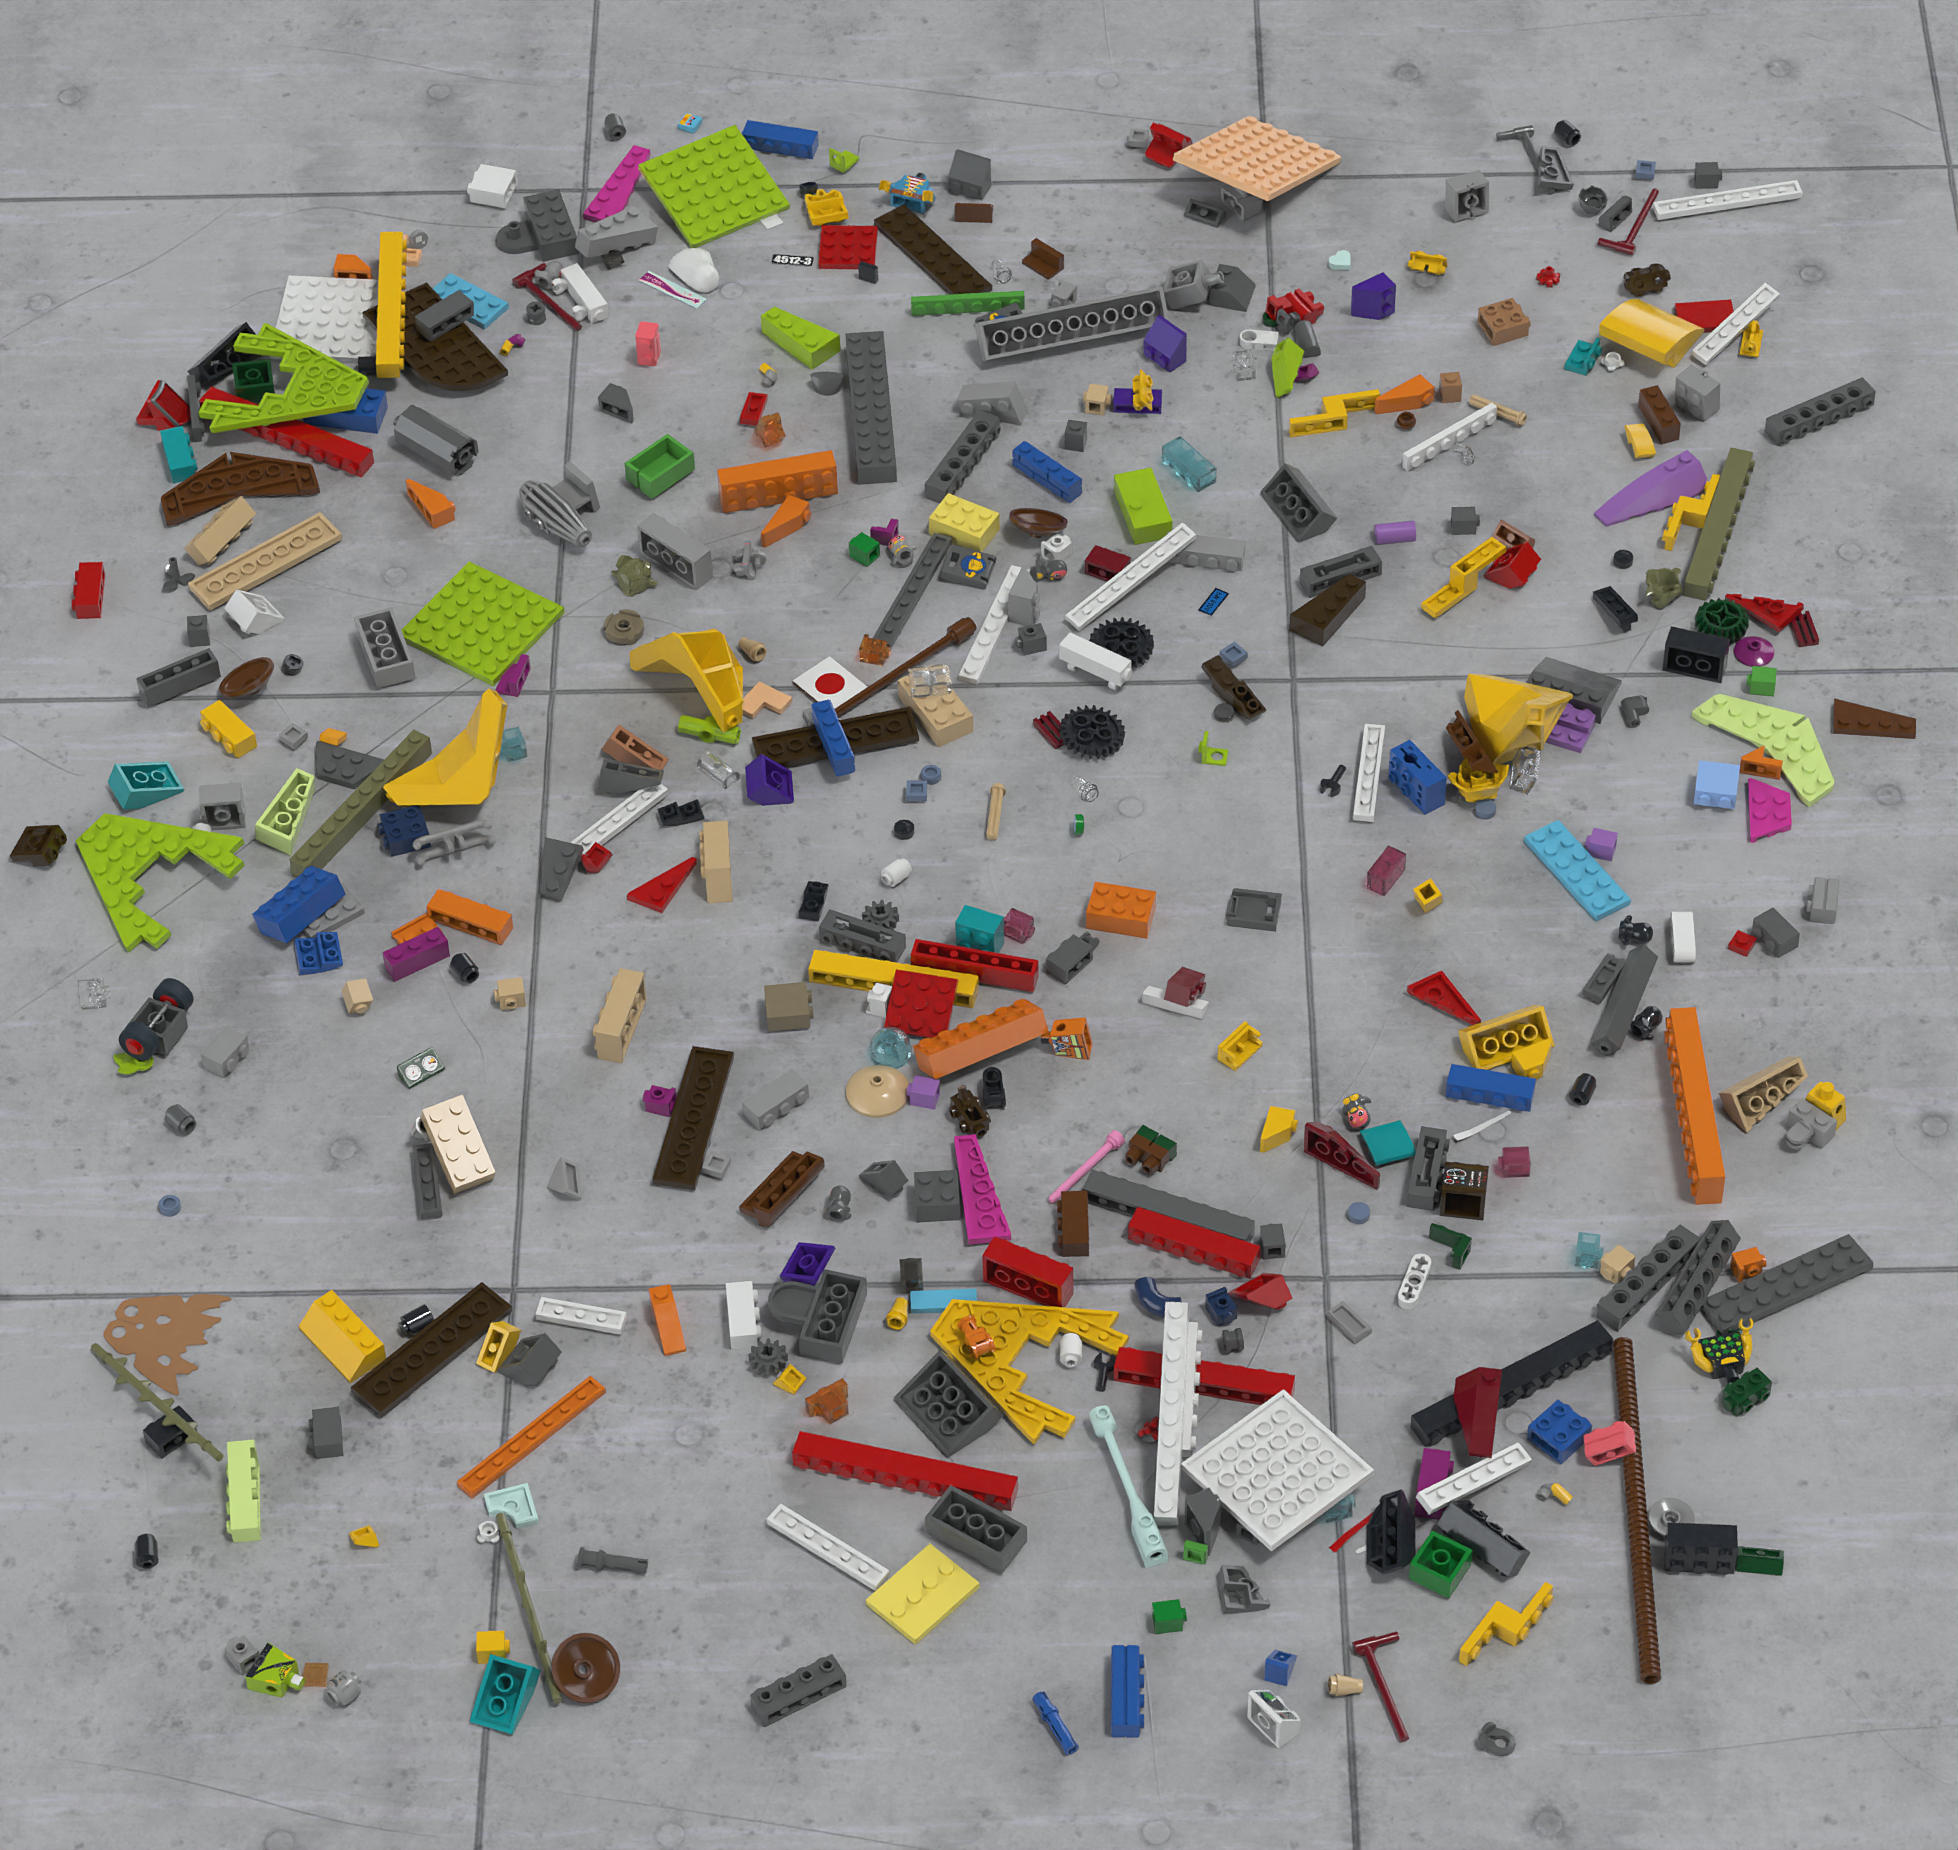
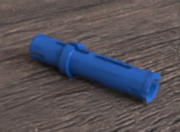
M1045 1691L1036 1693L1032 1700L1040 1710L1042 1720L1047 1722L1065 1754H1074L1079 1749V1746L1060 1718L1058 1708L1053 1706Z

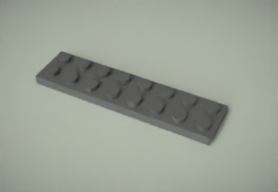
M1847 1234L1707 1297L1700 1309L1722 1335L1727 1334L1731 1328L1733 1331L1739 1329L1738 1323L1741 1319L1743 1320L1742 1325L1746 1326L1749 1324V1318L1755 1322L1872 1269L1874 1262L1850 1234Z

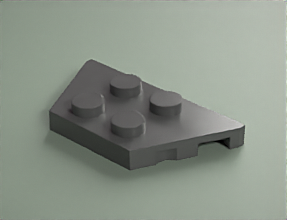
M318 740L316 742L317 778L347 788H358L385 760Z

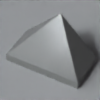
M561 1157L557 1162L547 1188L576 1200H581L578 1164Z

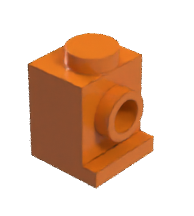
M1757 1247L1732 1253L1730 1267L1738 1283L1742 1282L1743 1278L1754 1277L1762 1273V1268L1767 1266L1765 1256L1760 1254Z

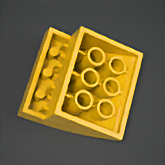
M1631 299L1620 304L1599 324V335L1673 368L1676 367L1704 332L1703 328L1640 299Z

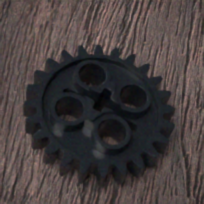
M1121 617L1120 621H1117L1116 618H1113V622L1105 620L1106 625L1099 623V629L1094 628V633L1090 634V642L1131 660V666L1138 668V663L1144 665V659L1149 660V655L1153 654L1154 641L1153 635L1150 634V629H1146L1145 624L1139 626L1138 620L1132 623V618H1129L1128 621H1124L1123 617Z
M1085 705L1082 710L1078 706L1076 711L1071 709L1070 714L1066 713L1064 719H1061L1060 739H1063V745L1068 744L1067 750L1074 749L1073 754L1080 752L1082 758L1086 754L1089 756V759H1092L1093 755L1097 759H1100V755L1108 758V752L1114 755L1115 750L1119 751L1120 745H1123L1125 725H1121V719L1117 720V714L1110 715L1111 710L1104 712L1103 707L1097 710L1095 705L1092 706V709Z

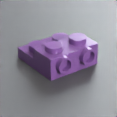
M1567 703L1545 743L1581 753L1595 726L1596 715L1589 709L1579 710Z

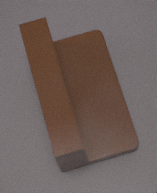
M955 203V222L992 223L993 205Z
M1035 238L1031 241V253L1022 259V264L1050 280L1064 269V254Z

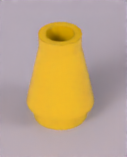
M903 1297L895 1299V1303L886 1316L888 1326L895 1330L902 1329L908 1323V1301Z

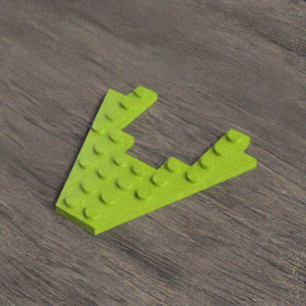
M264 323L258 335L240 333L233 347L235 352L283 357L279 365L280 371L294 373L284 394L265 392L259 406L205 399L198 413L200 418L212 419L213 421L209 427L211 433H218L355 410L369 381L365 375L279 329Z
M104 813L75 840L128 952L133 950L143 939L158 949L172 935L170 930L133 905L145 893L143 887L134 882V880L160 856H163L175 865L190 851L229 879L233 878L245 866L244 862L234 855L245 844L241 837Z

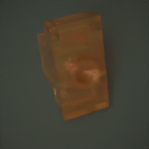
M779 412L759 419L760 421L754 428V431L762 440L764 447L783 441L786 435L782 428Z
M842 1378L827 1387H822L813 1395L805 1398L806 1412L810 1418L820 1416L826 1419L829 1424H832L849 1414L848 1401L846 1400L848 1397V1384Z

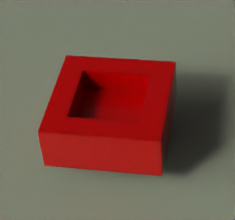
M1737 930L1728 944V949L1747 957L1755 946L1757 938Z

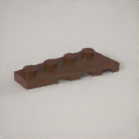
M1834 698L1833 734L1915 739L1916 718Z

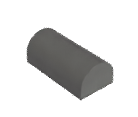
M1622 196L1599 217L1600 226L1609 232L1613 231L1632 213V198Z
M1302 320L1296 323L1293 333L1297 345L1304 350L1302 358L1321 355L1311 322Z

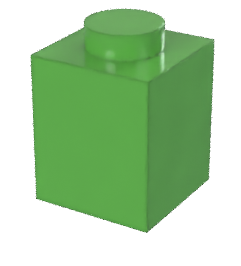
M1752 666V673L1747 674L1746 686H1750V694L1774 697L1777 668Z

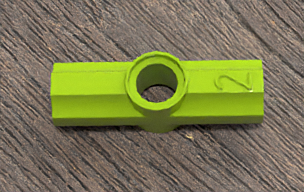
M681 715L678 732L698 736L700 740L706 743H713L715 740L738 744L741 727L735 726L723 732L713 716L700 719Z

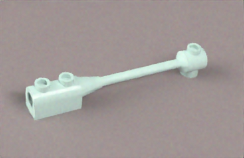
M1098 1406L1090 1411L1089 1418L1093 1425L1094 1433L1100 1438H1105L1129 1497L1132 1515L1131 1532L1144 1565L1148 1568L1168 1562V1552L1155 1519L1138 1498L1113 1433L1117 1430V1425L1108 1406ZM1159 1552L1158 1556L1151 1557L1154 1553Z

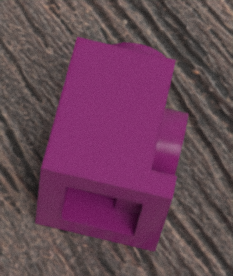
M652 1085L650 1090H645L642 1101L645 1102L646 1112L670 1117L677 1099L676 1088L667 1089Z

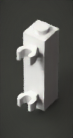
M576 263L561 269L562 279L557 278L552 281L555 285L553 290L556 294H561L567 289L578 304L572 308L575 313L573 318L576 321H581L586 316L591 324L608 318L606 301L579 264Z
M1069 633L1059 644V659L1068 662L1067 668L1075 672L1077 666L1109 681L1108 687L1115 691L1117 690V685L1121 687L1125 681L1131 678V660L1072 633Z

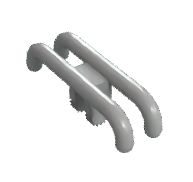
M477 820L416 839L413 842L415 850H419L422 845L441 839L444 842V847L420 854L417 857V864L424 865L425 861L480 844H495L496 839L491 835L478 836L465 841L461 835L462 833L479 828L490 829L492 823L488 820Z

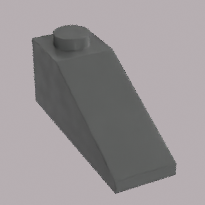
M604 759L598 790L606 793L620 794L661 785L664 770Z

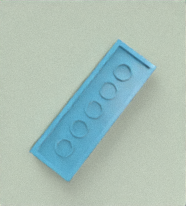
M1559 820L1524 836V842L1595 921L1630 905L1631 899Z

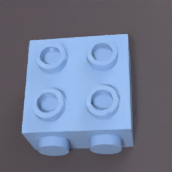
M1699 760L1694 804L1735 809L1740 765Z

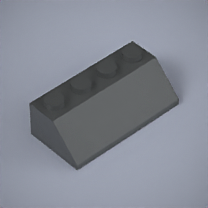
M1286 463L1283 464L1260 491L1299 542L1325 533L1337 520L1336 515L1298 468Z

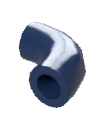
M1142 1277L1134 1283L1139 1303L1149 1313L1158 1317L1165 1318L1166 1302H1182L1181 1297H1166L1157 1290L1156 1281L1153 1278Z

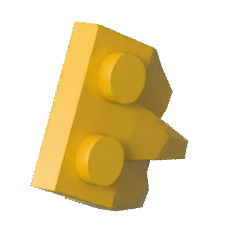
M817 189L816 195L805 194L807 213L812 225L822 226L829 222H842L845 219H849L848 211L844 205V198L840 191L833 189L826 193L823 189Z

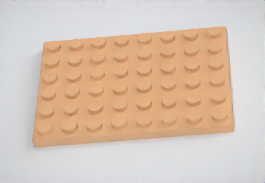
M1247 116L1174 153L1173 161L1263 200L1270 201L1339 164L1342 156L1335 154L1332 150H1325L1316 143L1304 141L1302 137L1290 135L1286 130L1276 129L1269 123H1262L1257 121L1255 117Z

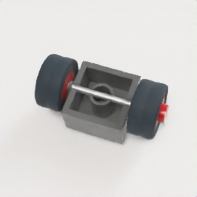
M173 978L164 979L154 990L153 999L148 998L120 1033L119 1044L122 1049L131 1057L142 1061L151 1058L154 1052L167 1055L188 1028L186 1012L194 1001L190 989L179 980Z

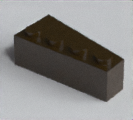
M1348 574L1290 614L1289 631L1324 646L1365 599L1366 581Z

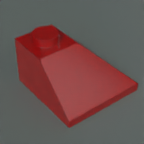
M1262 1273L1228 1292L1232 1298L1266 1308H1274L1275 1310L1285 1307L1287 1305L1286 1302L1293 1299L1283 1275Z

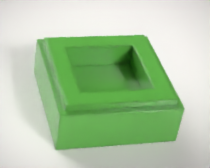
M1186 1540L1183 1559L1206 1565L1208 1545Z

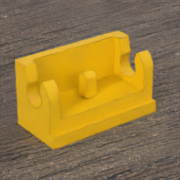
M1244 1021L1218 1045V1060L1234 1071H1237L1263 1046V1042L1258 1039L1261 1033Z

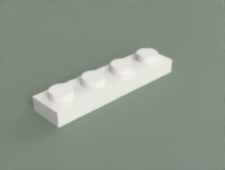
M541 1297L535 1316L536 1320L621 1335L627 1319V1312Z

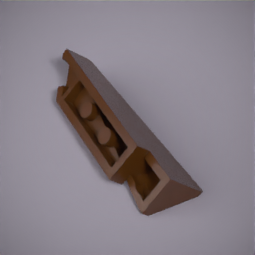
M1459 710L1454 713L1456 716L1454 723H1448L1446 729L1464 758L1468 757L1471 769L1474 771L1499 773Z

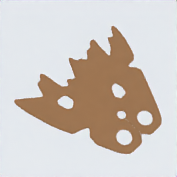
M196 1294L189 1297L186 1303L183 1302L179 1295L124 1300L115 1312L117 1320L109 1322L103 1335L106 1341L118 1353L125 1355L136 1353L134 1367L150 1381L171 1394L179 1395L176 1374H190L192 1371L198 1370L196 1365L182 1359L180 1353L187 1352L186 1346L208 1344L203 1339L204 1334L202 1331L211 1328L213 1324L219 1323L222 1319L201 1314V1312L207 1309L219 1308L221 1302L230 1301L232 1298L223 1295ZM128 1306H136L138 1308V1313L132 1317L126 1316L124 1311ZM161 1315L169 1317L171 1321L166 1324H158L156 1319ZM142 1323L144 1326L142 1329H137L136 1325ZM124 1327L126 1334L123 1337L116 1338L112 1335L114 1328ZM167 1355L171 1358L168 1366H165L158 1362V1357Z

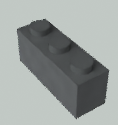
M458 290L416 315V331L432 342L473 317L474 302Z

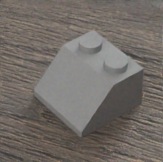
M1021 567L1008 594L1009 622L1029 626L1033 625L1034 621L1038 620L1040 616V608H1038L1040 595L1038 594V586L1025 567Z

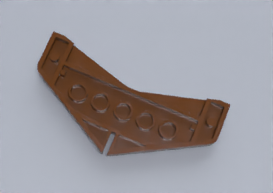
M230 452L233 464H229L227 454L224 453L163 494L161 504L167 526H171L239 496L312 495L320 493V488L314 468L309 463Z

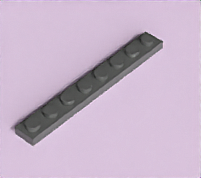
M933 533L872 638V645L891 650L952 544V537Z

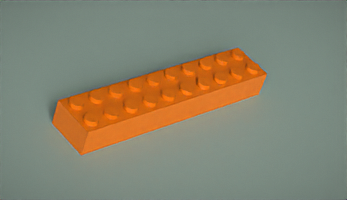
M1696 1007L1670 1008L1669 1017L1665 1019L1667 1031H1664V1042L1669 1045L1667 1047V1059L1671 1060L1672 1063L1669 1066L1670 1077H1674L1672 1082L1673 1094H1677L1675 1107L1676 1111L1680 1110L1678 1125L1679 1128L1683 1127L1681 1142L1682 1145H1686L1684 1160L1689 1163V1166H1687V1178L1692 1180V1183H1690V1195L1694 1196L1696 1205L1722 1203L1725 1171Z

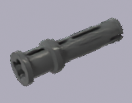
M580 1547L577 1566L579 1568H582V1566L596 1567L597 1570L612 1568L646 1574L648 1559L606 1554L604 1550L597 1552Z

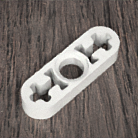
M1416 1254L1411 1260L1398 1293V1304L1403 1309L1410 1310L1418 1304L1431 1271V1258L1426 1254ZM1424 1263L1421 1267V1272L1418 1271V1265ZM1412 1278H1417L1421 1282L1417 1285H1413L1409 1283V1280ZM1409 1292H1412L1411 1298L1409 1300H1405Z

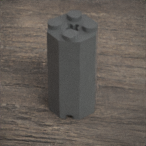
M410 405L408 409L394 419L395 440L452 474L462 475L472 467L474 461L471 459L473 455L477 456L478 444L475 439L414 405Z

